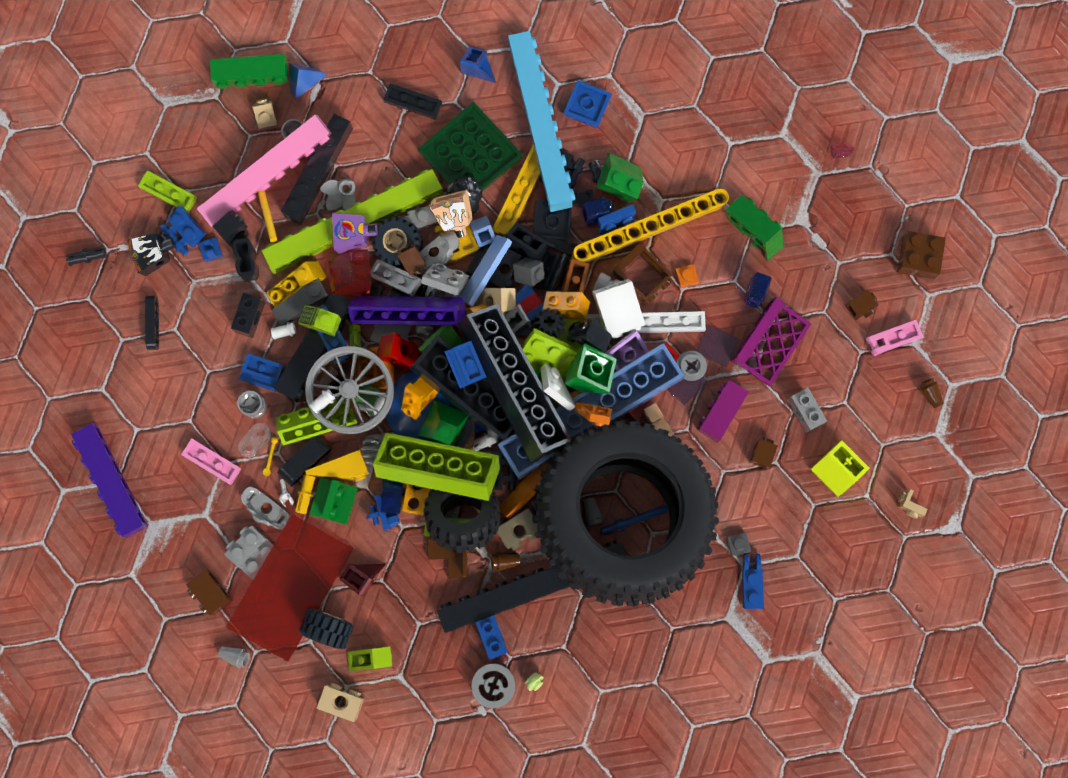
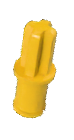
M303 476L295 509L297 513H307L310 497H313L311 493L316 477Z

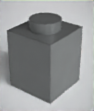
M525 257L513 264L515 282L534 286L544 280L543 262Z

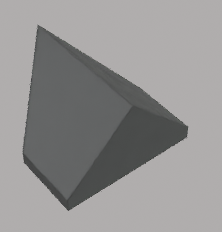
M520 304L504 316L515 336H529L533 331V327Z

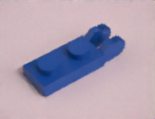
M743 554V608L764 609L761 554H755V569L750 570L749 555Z

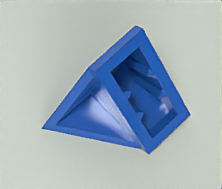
M470 46L460 60L461 73L496 83L487 57V51Z
M289 63L291 94L298 99L323 79L326 74L319 69Z

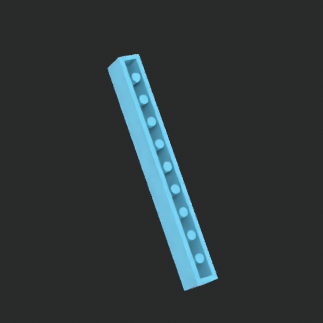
M530 31L508 35L509 47L550 212L572 208V201L575 200L573 189H569L568 183H571L569 172H565L564 169L566 159L565 155L560 153L562 143L560 137H556L555 132H558L556 120L552 121L551 115H554L553 107L547 101L549 91L543 85L545 76L544 71L539 69L541 60L539 53H535V48H537L535 37H531Z

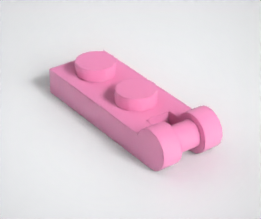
M917 320L872 335L866 338V341L871 346L872 356H876L922 339L923 334ZM882 339L884 346L879 347L877 341Z

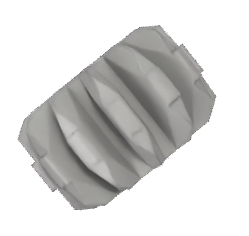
M369 435L362 441V457H364V462L368 463L369 466L374 467L373 462L384 435Z

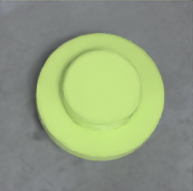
M537 673L532 674L525 682L528 686L527 689L529 691L538 690L543 684V676Z

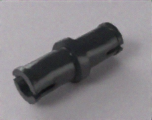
M104 246L89 250L85 248L80 252L66 254V261L69 266L83 262L87 264L91 263L92 260L106 258L107 254L104 253L107 252Z

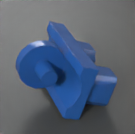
M375 496L379 512H376L375 505L370 506L371 514L366 515V519H373L375 526L380 524L378 519L380 517L383 530L389 531L391 527L400 524L397 513L387 516L386 508L395 506L393 496Z

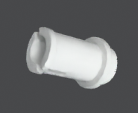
M287 322L286 325L271 328L274 340L289 335L293 337L297 333L295 324Z
M329 389L323 390L322 394L309 403V405L318 414L325 406L334 402L335 396Z

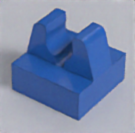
M217 237L199 243L205 262L223 257Z

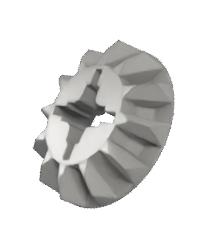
M696 351L684 352L676 362L685 375L684 379L687 381H696L702 378L707 369L705 358ZM697 361L696 365L694 366L696 371L691 369L686 372L688 367L687 362L693 363Z

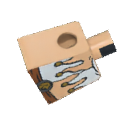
M464 190L434 198L429 206L444 231L454 229L457 238L466 236L467 231L465 227L472 220L468 191Z

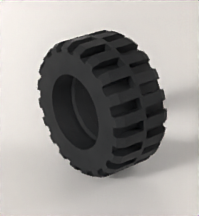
M431 489L428 493L429 497L425 499L424 503L425 522L431 539L436 541L438 546L442 548L445 546L446 550L450 552L453 550H457V553H463L464 550L472 552L474 548L478 547L480 549L484 547L485 542L489 543L493 539V535L497 534L498 525H500V510L495 491L492 490L489 501ZM459 505H470L480 511L473 520L465 523H455L445 518L449 510Z

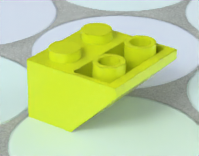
M841 440L810 470L839 497L870 468Z

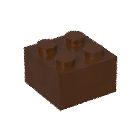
M907 231L902 237L897 273L929 279L938 277L941 273L946 238Z

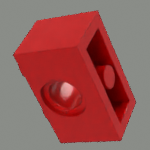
M390 333L389 335L381 336L377 356L402 371L411 370L409 368L420 356V347L415 345L413 341L402 338L398 333Z

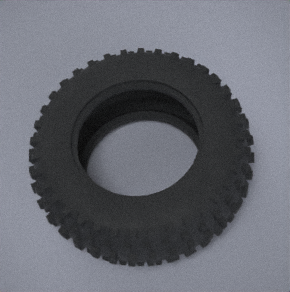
M624 420L614 421L611 426L609 423V425L598 426V429L595 426L589 427V430L586 428L583 430L584 435L581 432L575 436L573 435L571 442L567 441L563 445L564 447L559 448L553 457L550 456L547 461L548 465L540 473L542 477L540 485L536 484L534 490L538 493L537 500L532 502V506L537 508V515L532 516L533 523H538V531L535 532V538H541L542 546L540 550L542 554L545 553L547 558H550L547 561L550 567L553 566L555 570L559 571L557 575L561 580H569L568 586L573 590L581 589L583 590L582 595L588 598L596 596V601L603 604L610 600L611 605L623 606V602H626L627 606L637 607L639 601L642 604L655 603V597L657 600L663 597L666 599L670 596L669 591L671 593L675 592L676 589L680 591L684 588L683 584L688 579L692 581L696 577L694 575L696 570L704 567L703 559L705 554L710 555L712 553V548L709 544L711 540L715 541L717 537L713 530L719 523V518L715 517L719 507L718 502H714L716 500L714 494L716 493L715 487H710L713 485L712 481L709 480L711 476L709 473H705L707 472L705 467H701L704 463L701 459L699 460L696 454L692 455L694 450L691 447L688 448L689 446L686 444H680L682 440L679 437L677 438L674 435L670 437L668 436L669 431L661 428L658 431L654 430L655 425L652 424L640 426L639 421L625 424ZM610 472H629L648 480L659 490L668 507L670 523L664 544L650 553L638 556L620 555L603 548L590 536L583 524L580 513V496L583 488L598 476Z

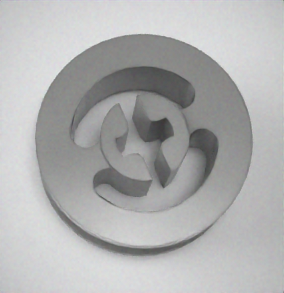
M485 665L473 677L471 686L473 696L484 707H502L514 695L515 679L512 673L502 665ZM490 671L502 673L508 682V687L504 688L502 681L498 679L497 685L499 689H495L492 695L502 692L504 697L497 701H490L484 698L479 688L483 684L485 691L489 693L491 687L488 686V683H493L495 677L485 680L484 674Z

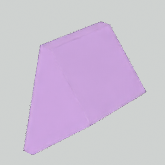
M635 329L605 352V354L617 359L614 370L617 372L649 351Z

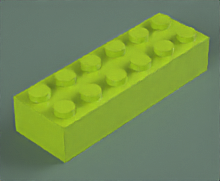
M391 433L385 434L373 462L377 478L487 501L490 499L500 470L498 455Z

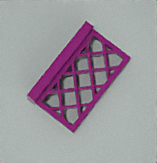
M778 297L770 300L731 359L732 363L741 366L767 386L772 385L811 326V323L784 305L783 301ZM781 309L787 313V321L779 322L778 313ZM799 321L805 326L801 332L794 333L792 322ZM789 323L791 334L782 335L780 324ZM776 325L778 336L769 337L767 330L769 326ZM791 336L793 344L789 348H784L782 337ZM779 338L780 349L771 351L770 339ZM766 340L768 351L759 353L757 344L759 341ZM781 351L782 361L774 364L772 353ZM768 354L770 365L761 366L759 355ZM756 356L757 367L751 368L745 364L749 357ZM771 367L772 376L769 380L763 377L762 368Z

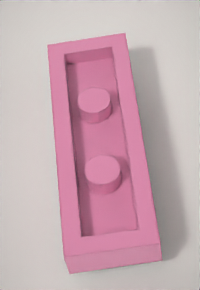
M192 438L181 454L232 485L241 471L240 467Z

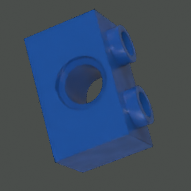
M495 615L477 621L476 625L489 660L508 653Z

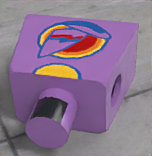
M332 213L334 250L337 253L366 247L368 245L367 236H376L378 234L377 225H367L366 219L362 215Z

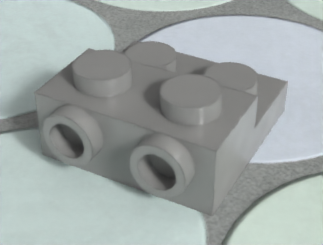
M251 525L250 527H244L240 531L239 535L241 537L236 542L233 540L226 546L227 552L224 555L253 581H256L282 552L255 526Z

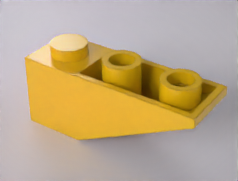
M318 261L304 262L266 292L275 308L304 286L317 279L322 282L327 276Z

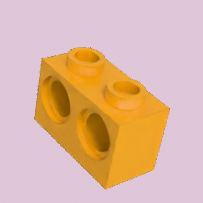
M546 292L543 310L547 312L546 310L549 307L550 312H553L557 309L558 314L564 315L563 319H587L590 301L582 292Z
M404 483L403 488L406 489V493L400 500L402 512L424 516L425 499L429 497L428 493L431 489L422 487L420 490H415L413 485ZM412 499H418V508L411 509L409 502Z

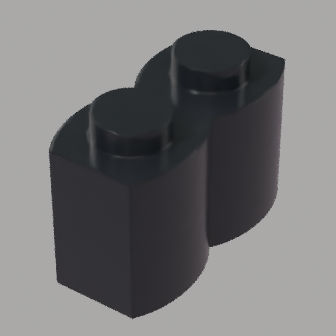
M248 238L234 240L233 252L237 258L236 270L238 275L244 282L258 280L259 268L255 262L256 250Z

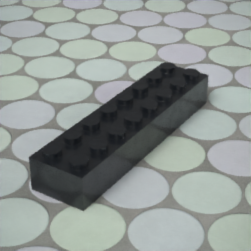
M498 304L466 315L457 326L465 341H472L486 379L530 461L533 462L556 452L559 448L564 447L563 445L567 441L571 442L572 439L547 393L543 391L540 380Z

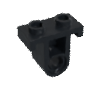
M590 318L574 322L568 330L567 340L572 343L577 341L581 345L585 343L605 353L612 335L599 326L600 321Z

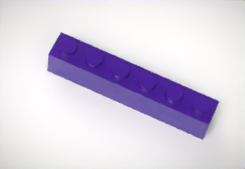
M355 296L348 305L352 324L458 325L466 316L464 297Z
M91 423L72 433L71 435L74 439L72 444L77 451H80L82 455L80 460L84 467H88L90 471L89 478L93 484L97 485L99 489L97 494L101 501H105L107 505L106 512L110 518H113L117 534L128 538L147 528L148 525L99 427Z

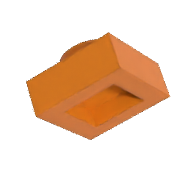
M694 264L675 270L680 288L699 283Z

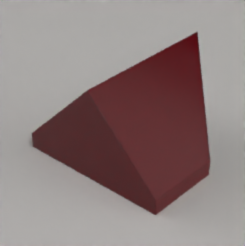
M350 563L339 580L358 595L365 596L386 564L352 565Z

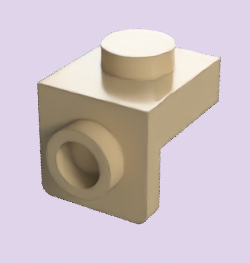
M267 98L259 99L253 105L258 129L277 125L272 106L273 102L272 100L267 101Z
M908 489L901 493L898 502H900L898 508L907 511L906 515L915 519L925 516L928 509L911 502L910 499L914 490Z

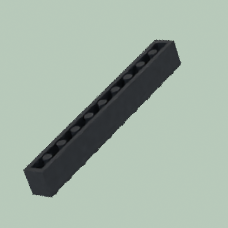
M614 540L605 544V549L616 554L626 555L622 542L617 543ZM553 566L547 570H544L542 567L532 571L533 575L525 577V574L513 578L514 582L507 584L506 581L495 585L496 589L489 591L488 588L477 591L478 595L470 598V595L459 598V602L453 605L451 602L440 605L441 609L437 610L444 633H448L569 588L570 581L561 580L557 575L559 571L555 570Z

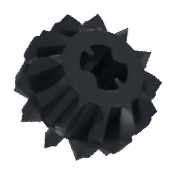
M549 307L546 313L540 310V316L535 315L534 317L536 322L533 323V328L550 335V337L554 336L559 339V333L565 332L563 328L566 326V321L563 320L564 315L558 314L557 309L550 312Z

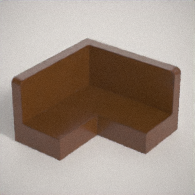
M427 539L429 560L448 559V579L468 578L467 550H464L463 553H457V550L450 552L446 550L445 546L442 548L436 544V541Z

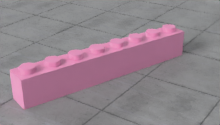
M314 115L199 206L197 210L211 227L228 211L235 215L242 209L240 206L244 202L248 204L256 198L255 194L258 191L264 192L271 186L270 182L273 179L279 180L286 174L284 171L287 168L293 169L300 163L299 159L302 156L308 157L315 151L314 147L320 144L322 146L330 139L328 137L331 134L330 130L318 115Z

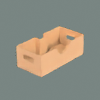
M656 403L644 409L643 413L649 424L655 425L654 428L657 431L661 428L669 431L668 436L674 435Z

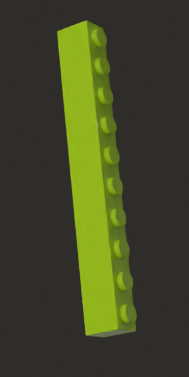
M433 169L429 171L423 170L417 177L407 178L396 187L390 186L384 190L385 192L379 195L373 194L367 198L368 200L362 203L356 202L350 206L351 208L345 211L340 210L336 213L362 215L366 219L367 225H378L379 223H384L385 219L390 220L391 217L403 214L444 193ZM332 217L328 219L323 218L312 227H304L295 235H287L278 243L268 244L262 250V253L273 274L275 275L334 247Z

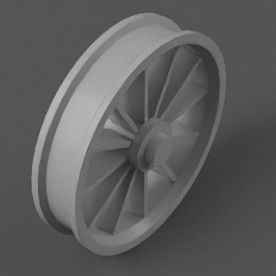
M355 346L339 347L322 355L312 366L306 381V399L313 415L329 429L343 434H358L377 426L388 414L394 398L393 380L385 364L374 353ZM353 355L350 379L346 378L338 358L340 356ZM357 355L370 359L369 364L354 381ZM335 358L344 378L342 382L323 368ZM374 363L382 370L383 375L358 385ZM322 370L337 381L340 386L315 384V381ZM384 378L386 380V393L359 390ZM314 387L338 390L339 393L334 394L335 398L342 396L326 418L323 417L320 411L318 414L315 413L309 403L315 400ZM358 394L384 396L385 401L378 411ZM356 397L377 412L372 419L365 423L356 403ZM347 399L343 426L330 422L329 419ZM350 400H353L362 423L360 425L346 426Z

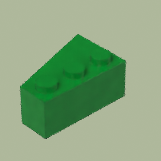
M741 195L726 208L727 219L743 235L746 234L754 241L752 245L755 248L759 246L765 252L764 258L767 261L784 247L782 226L779 222L772 221L766 211L758 209L752 199H747Z

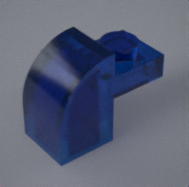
M382 479L380 513L400 514L403 483Z

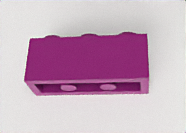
M731 380L726 384H721L717 391L720 394L717 400L712 399L707 408L710 412L707 417L703 415L698 423L700 426L698 432L717 443L723 437L749 391Z

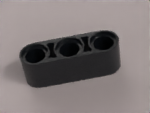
M317 435L290 458L277 473L292 487L306 475V470L314 468L329 454L332 448L320 435Z

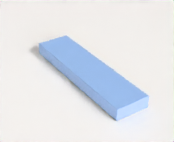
M498 235L495 237L459 296L464 297L465 304L474 306L510 247L512 241L508 238Z

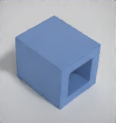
M487 216L470 222V227L479 248L494 241L495 235Z

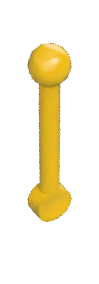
M275 436L271 438L270 453L266 468L263 470L265 476L271 474L270 465L275 444L278 442V438Z

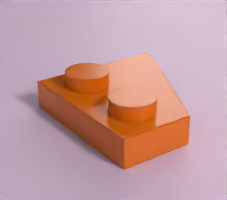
M575 402L574 411L585 419L593 422L596 426L609 425L612 413L611 408Z

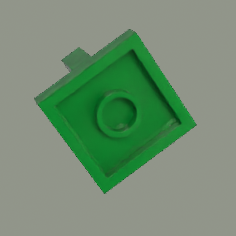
M320 477L309 515L348 525L358 488L336 480Z

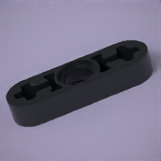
M157 296L145 297V344L147 350L159 349V301Z

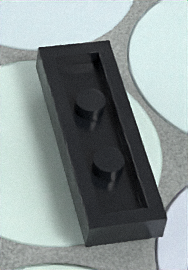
M391 83L383 99L384 103L434 120L437 119L442 106L441 100Z

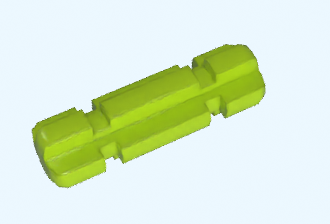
M350 325L349 346L361 348L360 325Z

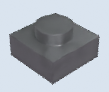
M746 533L727 537L731 556L751 552Z

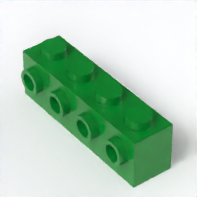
M285 54L210 60L211 82L218 89H227L230 86L244 88L247 85L264 86L269 83L281 85L284 82H289L288 61Z

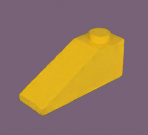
M360 450L305 471L306 475L343 480L355 479L356 482L367 478L366 475L370 474Z

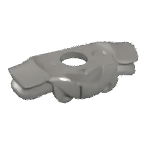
M449 230L438 236L420 251L426 266L419 275H424L433 263L443 265L448 263L449 259L454 255L453 251L459 247V240L453 231ZM433 247L439 249V254L435 257L429 255V250Z
M250 486L242 493L241 501L256 522H261L280 530H284L290 525L292 521L291 515L258 489ZM264 503L272 505V511L268 514H264L261 511V506Z

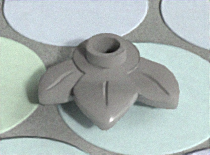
M342 179L340 181L329 180L320 188L323 193L328 195L326 200L327 210H336L341 206L344 210H347L355 203L353 196L355 184L350 179ZM343 185L349 186L348 192L343 191Z

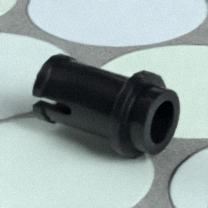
M594 160L596 168L593 162H590L588 166L593 175V182L597 185L602 167L599 160Z

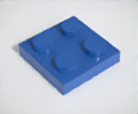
M577 80L563 116L598 129L612 93Z

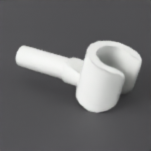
M281 479L282 494L279 500L284 507H286L285 502L287 500L293 505L294 500L287 491L285 481Z

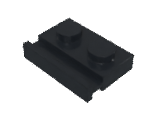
M546 251L542 259L544 280L535 284L534 287L556 292L570 257L566 254L561 255L560 253Z

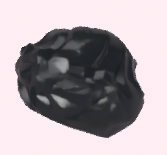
M459 177L453 180L448 185L446 195L467 190L472 214L476 213L479 209V200L483 197L482 188L478 181L471 177Z

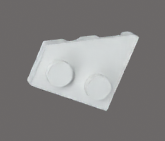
M545 363L540 368L543 391L567 410L571 411L575 408V404L559 371Z

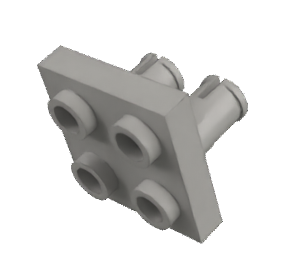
M433 263L423 275L421 281L422 284L428 285L425 297L430 295L431 297H437L438 290L445 291V297H456L466 285L469 275L464 274L460 270L446 268L443 264Z

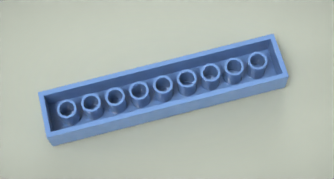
M663 343L615 372L610 393L583 392L572 400L574 404L579 402L611 408V424L683 380L685 375ZM561 405L555 409L570 437L575 436L579 432L584 435L583 430L586 428L589 430V427L592 426L598 429V426L574 411V408L569 411ZM516 433L498 444V447L519 480L546 464L550 456L553 457L556 453L553 452L531 462Z

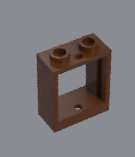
M640 243L613 268L612 274L620 281L626 280L627 278L623 273L641 256L663 278L646 295L633 284L637 298L645 304L655 300L658 296L657 292L661 288L665 290L671 284L672 274Z

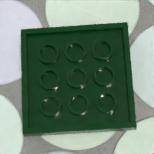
M474 102L417 149L448 185L459 177H471L478 181L482 192L523 158L521 152Z

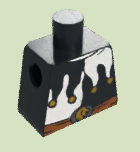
M156 233L126 240L137 273L148 276L170 261L168 251L176 248L172 237L164 240L162 236Z

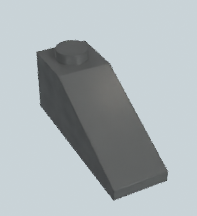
M317 279L298 290L275 307L272 312L280 326L286 325L287 322L301 317L304 306L317 308L326 302L329 295L321 281Z

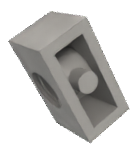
M809 388L796 393L788 399L806 433L827 422Z

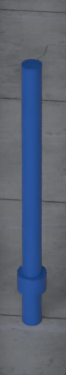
M667 504L624 520L622 518L614 521L615 523L602 527V534L606 535L617 530L620 532L628 526L669 512Z

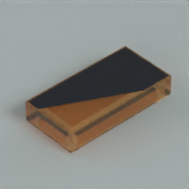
M466 420L455 447L474 450L475 422L473 420Z

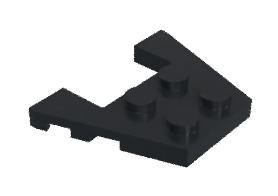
M593 190L574 193L575 200L572 201V206L592 207ZM547 199L536 201L533 233L547 241L548 247L572 257L575 247L579 245L569 243L572 208L550 212ZM583 251L576 252L579 258L583 259L586 257Z

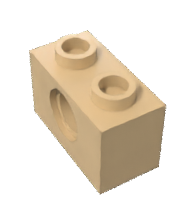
M484 288L475 302V306L484 304L490 307L498 304L503 315H506L508 311L515 308V288Z
M331 683V685H325L316 709L355 722L364 698L360 697V692L351 689L349 692L342 690L341 685ZM339 696H343L346 699L344 707H340L337 704Z

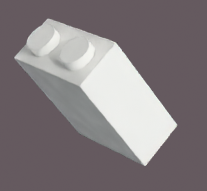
M626 279L592 291L603 327L612 335V338L621 337L624 332L629 330L630 332H633L635 329L638 331L641 329V326L645 325L631 280Z

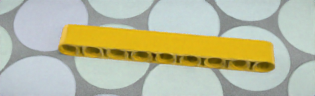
M716 189L579 244L572 253V259L588 263L717 211L728 202L729 195L724 189ZM715 196H720L723 202L718 203L715 200ZM699 202L703 203L706 209L701 210L697 204ZM681 209L687 210L689 216H687V217L683 216V215L681 214L680 210H681ZM663 217H670L672 223H665ZM646 223L653 224L655 229L652 231L648 230ZM629 230H635L637 237H631ZM611 238H619L620 244L612 243ZM594 244L602 245L603 251H596ZM583 251L586 257L581 259L576 255V252Z

